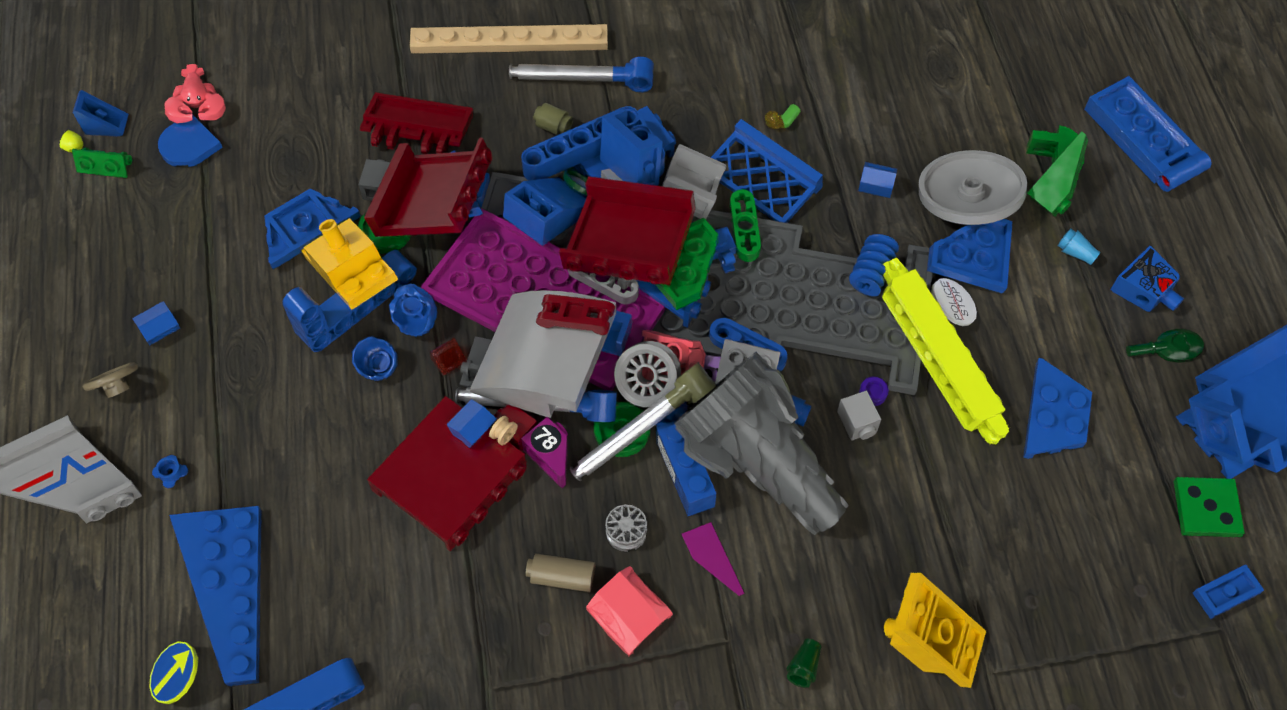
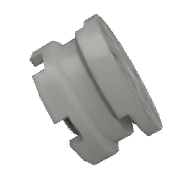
M626 504L611 510L605 524L608 542L613 548L628 552L631 549L636 550L642 546L647 533V520L644 513L639 508Z

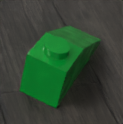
M1082 131L1027 192L1032 200L1053 217L1058 213L1063 214L1072 203L1070 200L1075 191L1088 144V138Z

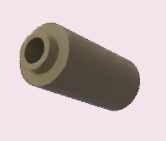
M536 553L533 559H528L526 577H530L531 584L591 592L595 562Z

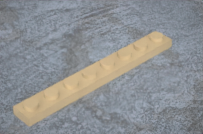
M607 24L411 28L410 34L411 53L608 50Z

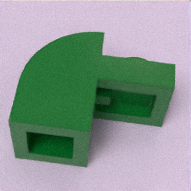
M1060 125L1056 133L1033 130L1027 143L1026 154L1052 157L1053 164L1078 134L1072 129Z

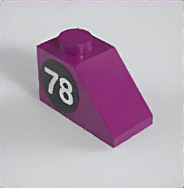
M546 417L521 438L523 451L563 488L566 486L568 433L559 422L554 424Z

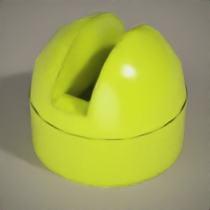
M71 130L66 131L60 140V148L72 153V149H82L83 147L81 136Z

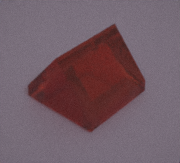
M455 338L430 351L431 360L443 376L461 366L462 362H467Z

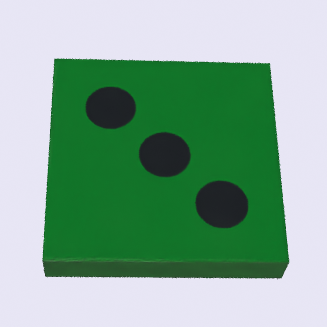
M1175 478L1173 482L1182 535L1242 537L1245 534L1235 479Z

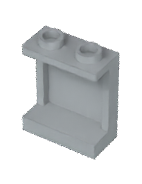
M679 144L667 169L662 187L694 191L696 207L694 216L700 219L703 217L707 219L716 201L717 195L715 194L726 169V164Z

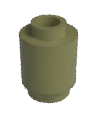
M548 103L538 106L533 116L537 127L555 135L570 130L573 124V117L567 111Z

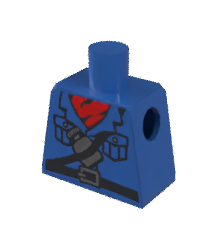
M1151 246L1141 253L1117 277L1110 289L1112 292L1148 312L1152 311L1160 302L1174 311L1184 300L1183 297L1173 290L1180 279V275Z

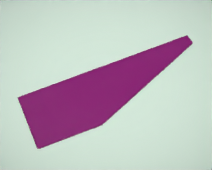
M710 522L682 533L692 558L738 596L743 595V589L712 523Z

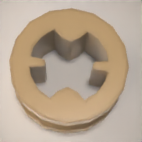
M502 416L492 426L489 436L492 439L498 438V443L505 445L514 436L517 424L515 422L509 423V418Z

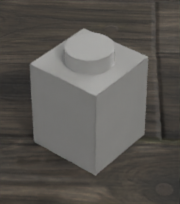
M867 390L840 400L837 413L851 441L858 438L862 440L868 439L876 434L881 418Z

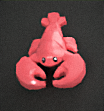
M189 64L186 69H182L181 76L186 77L184 84L176 86L173 97L168 98L165 102V115L172 122L185 123L192 121L193 115L190 107H199V119L206 121L219 119L226 110L223 97L216 93L214 86L211 83H202L200 76L204 75L203 68H198L196 64Z

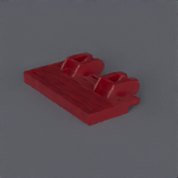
M375 92L363 114L360 131L371 132L375 126L371 134L372 146L378 147L384 135H387L386 146L388 149H394L400 137L421 140L423 134H425L421 144L422 154H428L433 143L438 144L436 154L446 153L449 145L460 147L473 118V108Z

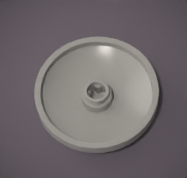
M968 150L946 154L928 164L919 178V197L925 208L941 219L958 224L980 225L1007 218L1022 206L1027 192V179L1023 170L1012 160L987 151Z

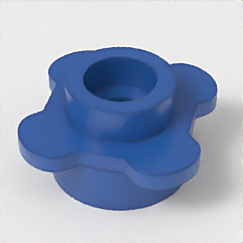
M169 455L157 463L152 471V475L155 478L161 479L165 488H172L180 477L187 475L188 468L186 465H181L176 456Z

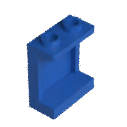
M624 109L602 116L600 160L623 181L659 185L662 140L654 136L642 141L626 127L627 111Z

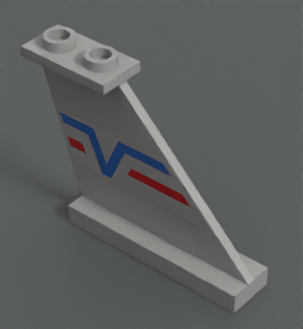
M68 415L0 447V494L76 513L86 524L91 521H98L105 517L107 513L119 507H126L142 496L134 483L80 434L78 427Z

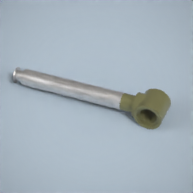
M699 362L676 379L673 390L579 460L578 466L570 468L571 473L577 480L582 481V476L585 474L590 475L686 401L690 404L700 400L714 389L716 384Z

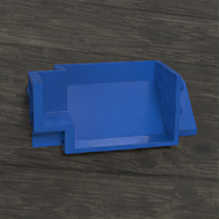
M1287 325L1196 376L1195 379L1199 393L1189 399L1191 408L1176 416L1182 426L1188 424L1197 436L1194 440L1208 457L1214 455L1221 463V473L1226 479H1232L1253 465L1275 473L1287 467Z

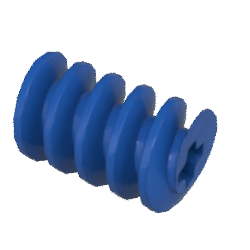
M873 234L866 238L849 277L850 284L858 292L871 297L880 294V287L885 283L883 274L886 269L883 264L896 257L895 253L899 250V245L893 238L883 234Z

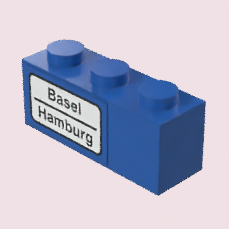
M676 421L657 427L656 443L686 514L691 516L715 507L717 493L706 468L684 452V438L675 429L674 423Z

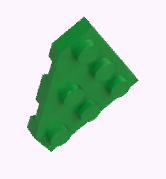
M704 217L690 225L671 284H655L676 310L701 299L717 248L718 233Z

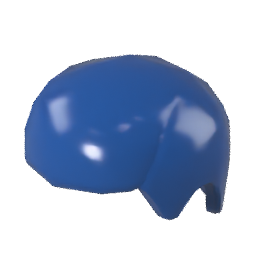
M371 336L357 343L352 351V363L357 372L363 377L374 381H382L390 377L398 365V354L389 342Z

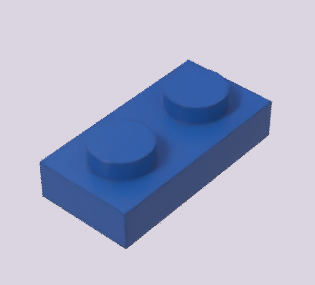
M1245 564L1196 589L1193 595L1208 617L1212 619L1259 595L1264 589Z

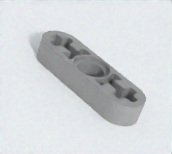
M568 270L571 277L621 304H631L638 298L639 285L636 280H626L610 276L607 282H598L595 279L596 274L594 273L588 275L587 272ZM627 287H630V288H631V292H630V291H626L625 293H621V288H622V289H627Z

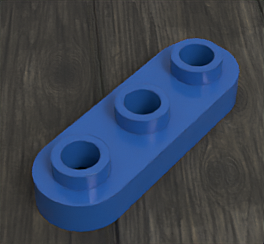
M728 318L716 319L711 324L709 337L715 346L723 349L724 340L729 339L778 351L781 353L777 370L782 371L785 368L787 352L783 346ZM724 333L727 337L722 338L719 334Z

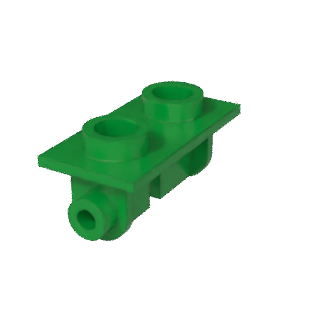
M86 147L82 150L72 149L78 173L128 177L126 166L131 165L132 156L128 155L127 152L108 153L90 150Z

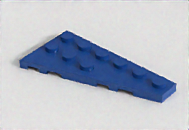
M252 506L169 515L224 683L227 686L259 683L260 507Z

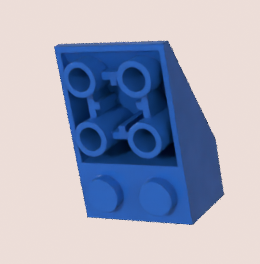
M559 177L523 181L505 193L503 218L543 246L578 221L587 197L574 192Z

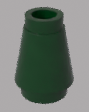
M805 639L787 666V679L792 684L808 688L811 683L815 682L820 650L822 648L819 642L813 639Z

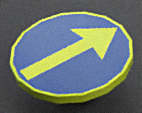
M176 642L169 645L161 652L154 663L149 687L152 697L157 702L171 704L178 701L187 693L194 682L198 669V656L195 648L189 643Z

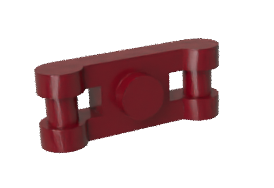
M546 294L541 303L543 310L538 313L536 323L544 328L556 326L589 330L599 335H606L610 328L609 317L613 316L615 305L603 300ZM591 313H598L597 318L590 317Z

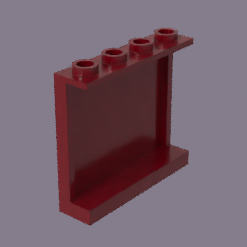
M479 138L474 151L414 155L408 143L399 144L364 217L375 237L461 233L465 222L469 218L471 207L476 201L477 193L484 181L489 164L492 162L491 150L487 147L483 138Z
M588 176L585 184L588 196L567 249L560 248L559 250L563 269L573 272L594 273L599 276L620 277L626 280L646 281L652 284L670 285L696 210L694 191Z
M445 396L371 474L367 481L375 494L379 497L382 495L387 497L445 542L446 548L451 551L456 545L460 546L467 539L468 531L475 523L479 524L485 519L490 506L495 501L499 502L507 493V487L514 480L518 481L524 475L527 464L525 454L508 442L505 445H500L498 438L492 439L489 436L490 428L471 448L453 436L447 423L462 407Z

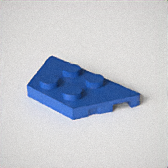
M308 189L264 215L267 229V245L269 247L268 260L271 268L274 270L302 253L303 247L322 236L323 234L319 230V226L323 221L333 219L336 221L337 226L349 218L355 221L361 217L359 210L355 207L350 209L340 205L339 200L324 197L320 192Z
M1038 358L1035 366L1023 456L1026 459L1033 458L1034 455L1049 452V454L1063 449L1081 448L1087 442L1092 392L1042 358Z

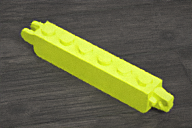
M898 258L885 262L883 265L886 271L883 276L888 286L883 291L882 298L963 428L969 431L978 429L987 443L996 445L1009 432L1008 425H1006V421L1001 415L1005 408L1000 397L995 394L987 382L985 374L973 360L970 350L964 346L957 335L955 327L948 321L941 305L934 299L927 288L925 280L920 277L916 269L908 271Z

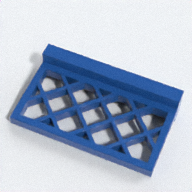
M742 119L735 125V131L711 157L719 162L728 161L729 171H724L720 183L732 192L744 189L753 194V190L768 189L769 199H755L756 209L773 221L788 223L812 194H817L823 187V175ZM737 141L745 146V152L730 154L729 148ZM760 157L765 160V166L750 168L749 158ZM746 159L747 169L731 170V160ZM781 171L785 174V181L770 182L769 172ZM766 173L767 183L752 184L751 174ZM748 175L749 185L737 186L733 183L732 176ZM801 185L806 189L801 196H790L789 186ZM786 187L787 197L772 199L771 188ZM788 203L789 211L783 217L773 211V205Z

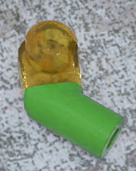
M791 104L783 115H778L776 111H769L765 115L766 125L771 129L788 128L800 114V108L797 105Z

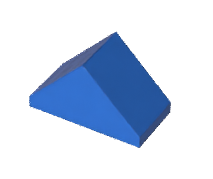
M83 90L79 91L73 114L85 135L122 136L129 115Z

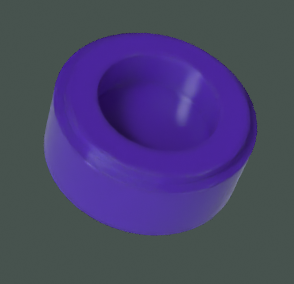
M879 377L866 378L861 383L859 393L867 390L874 406L884 403L889 392L887 383Z

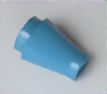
M1071 228L1057 245L1062 249L1061 252L1085 261L1090 265L1100 254V251L1078 230L1075 232Z

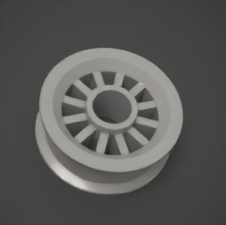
M655 341L640 342L628 348L619 357L614 372L615 383L619 392L627 401L637 406L650 407L675 388L674 382L681 376V366L675 353L666 345ZM655 356L659 358L656 362H654ZM662 361H663V363L665 364V366L660 368L659 365H660V364L662 363ZM643 367H648L653 371L654 379L652 381L646 380L643 377ZM667 371L668 375H664L662 372ZM635 380L637 383L633 386L631 381ZM639 386H642L641 392L637 390Z

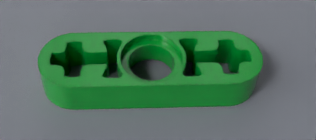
M736 190L730 198L733 236L737 247L736 255L742 261L751 262L759 257L761 249L755 199L748 190ZM739 200H743L744 204H746L745 212H741ZM748 221L752 224V228L743 230L739 228L738 223ZM745 239H749L752 251H747Z

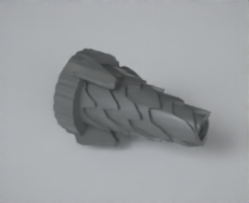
M757 351L716 384L714 389L693 404L674 423L675 429L684 438V452L687 456L709 470L722 475L725 479L733 474V468L739 473L744 472L759 489L767 491L779 506L784 503L800 523L814 535L835 525L849 506L833 488L834 480L819 465L815 453L803 439L804 433L794 422L798 415L788 384L779 370L772 369Z

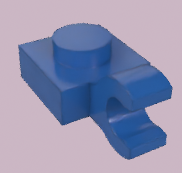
M727 226L716 229L718 244L713 260L719 259L724 273L735 271L733 263H736L733 254H736L737 247Z

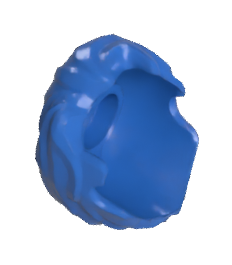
M415 284L404 285L396 289L394 299L389 304L393 323L406 335L417 337L428 333L433 328L437 318V307L433 297Z

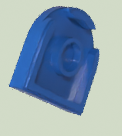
M194 115L192 121L173 123L167 127L158 140V149L162 158L169 165L175 167L177 165L195 166L223 148L220 141Z

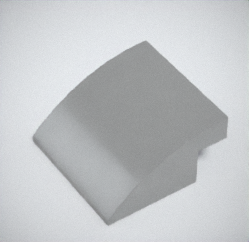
M543 290L513 294L472 383L470 393L551 418L556 406L577 412L608 333L606 335H599L589 330L556 326L544 328L536 323L538 313L543 310L541 303L546 294L603 301L609 300L563 291ZM609 301L615 305L614 314L612 317H609L608 321L610 328L616 316V302ZM591 313L590 317L597 318L598 313Z

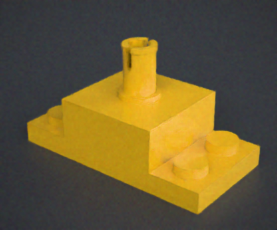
M350 218L338 226L333 219L323 221L319 226V230L323 235L301 250L308 262L351 310L398 280L395 272L381 258L374 243Z
M910 573L896 619L888 618L884 624L885 635L891 638L890 645L923 672L944 673L960 687L971 688L986 630L922 573Z

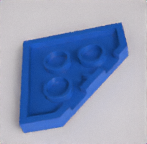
M1002 219L988 224L966 225L945 239L938 240L929 248L927 271L1003 293L1007 289L1013 221Z

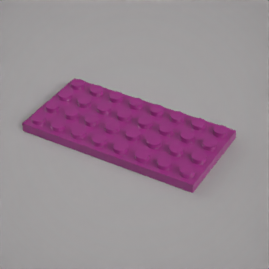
M482 208L483 214L474 216L421 286L435 301L496 332L511 296L516 293L543 290L563 291L616 302L617 311L632 314V329L624 352L635 344L643 342L644 336H642V331H652L666 310V307L641 289H639V295L635 302L621 304L569 275L567 269H563L559 247L549 242L543 246L512 223ZM596 275L595 279L598 282H607L610 276ZM627 287V289H622V288H621V293H625L626 291H630V292H631V288H630V287ZM601 351L589 382L603 390L612 391L616 385L614 377L615 366L620 356Z

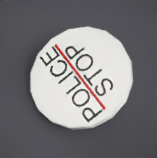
M947 278L939 279L932 285V296L939 302L948 320L960 326H967L976 319L975 303L961 285Z

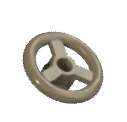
M131 362L116 367L86 381L82 387L85 391L103 387L107 398L118 395L129 389L123 377L136 371L138 364Z

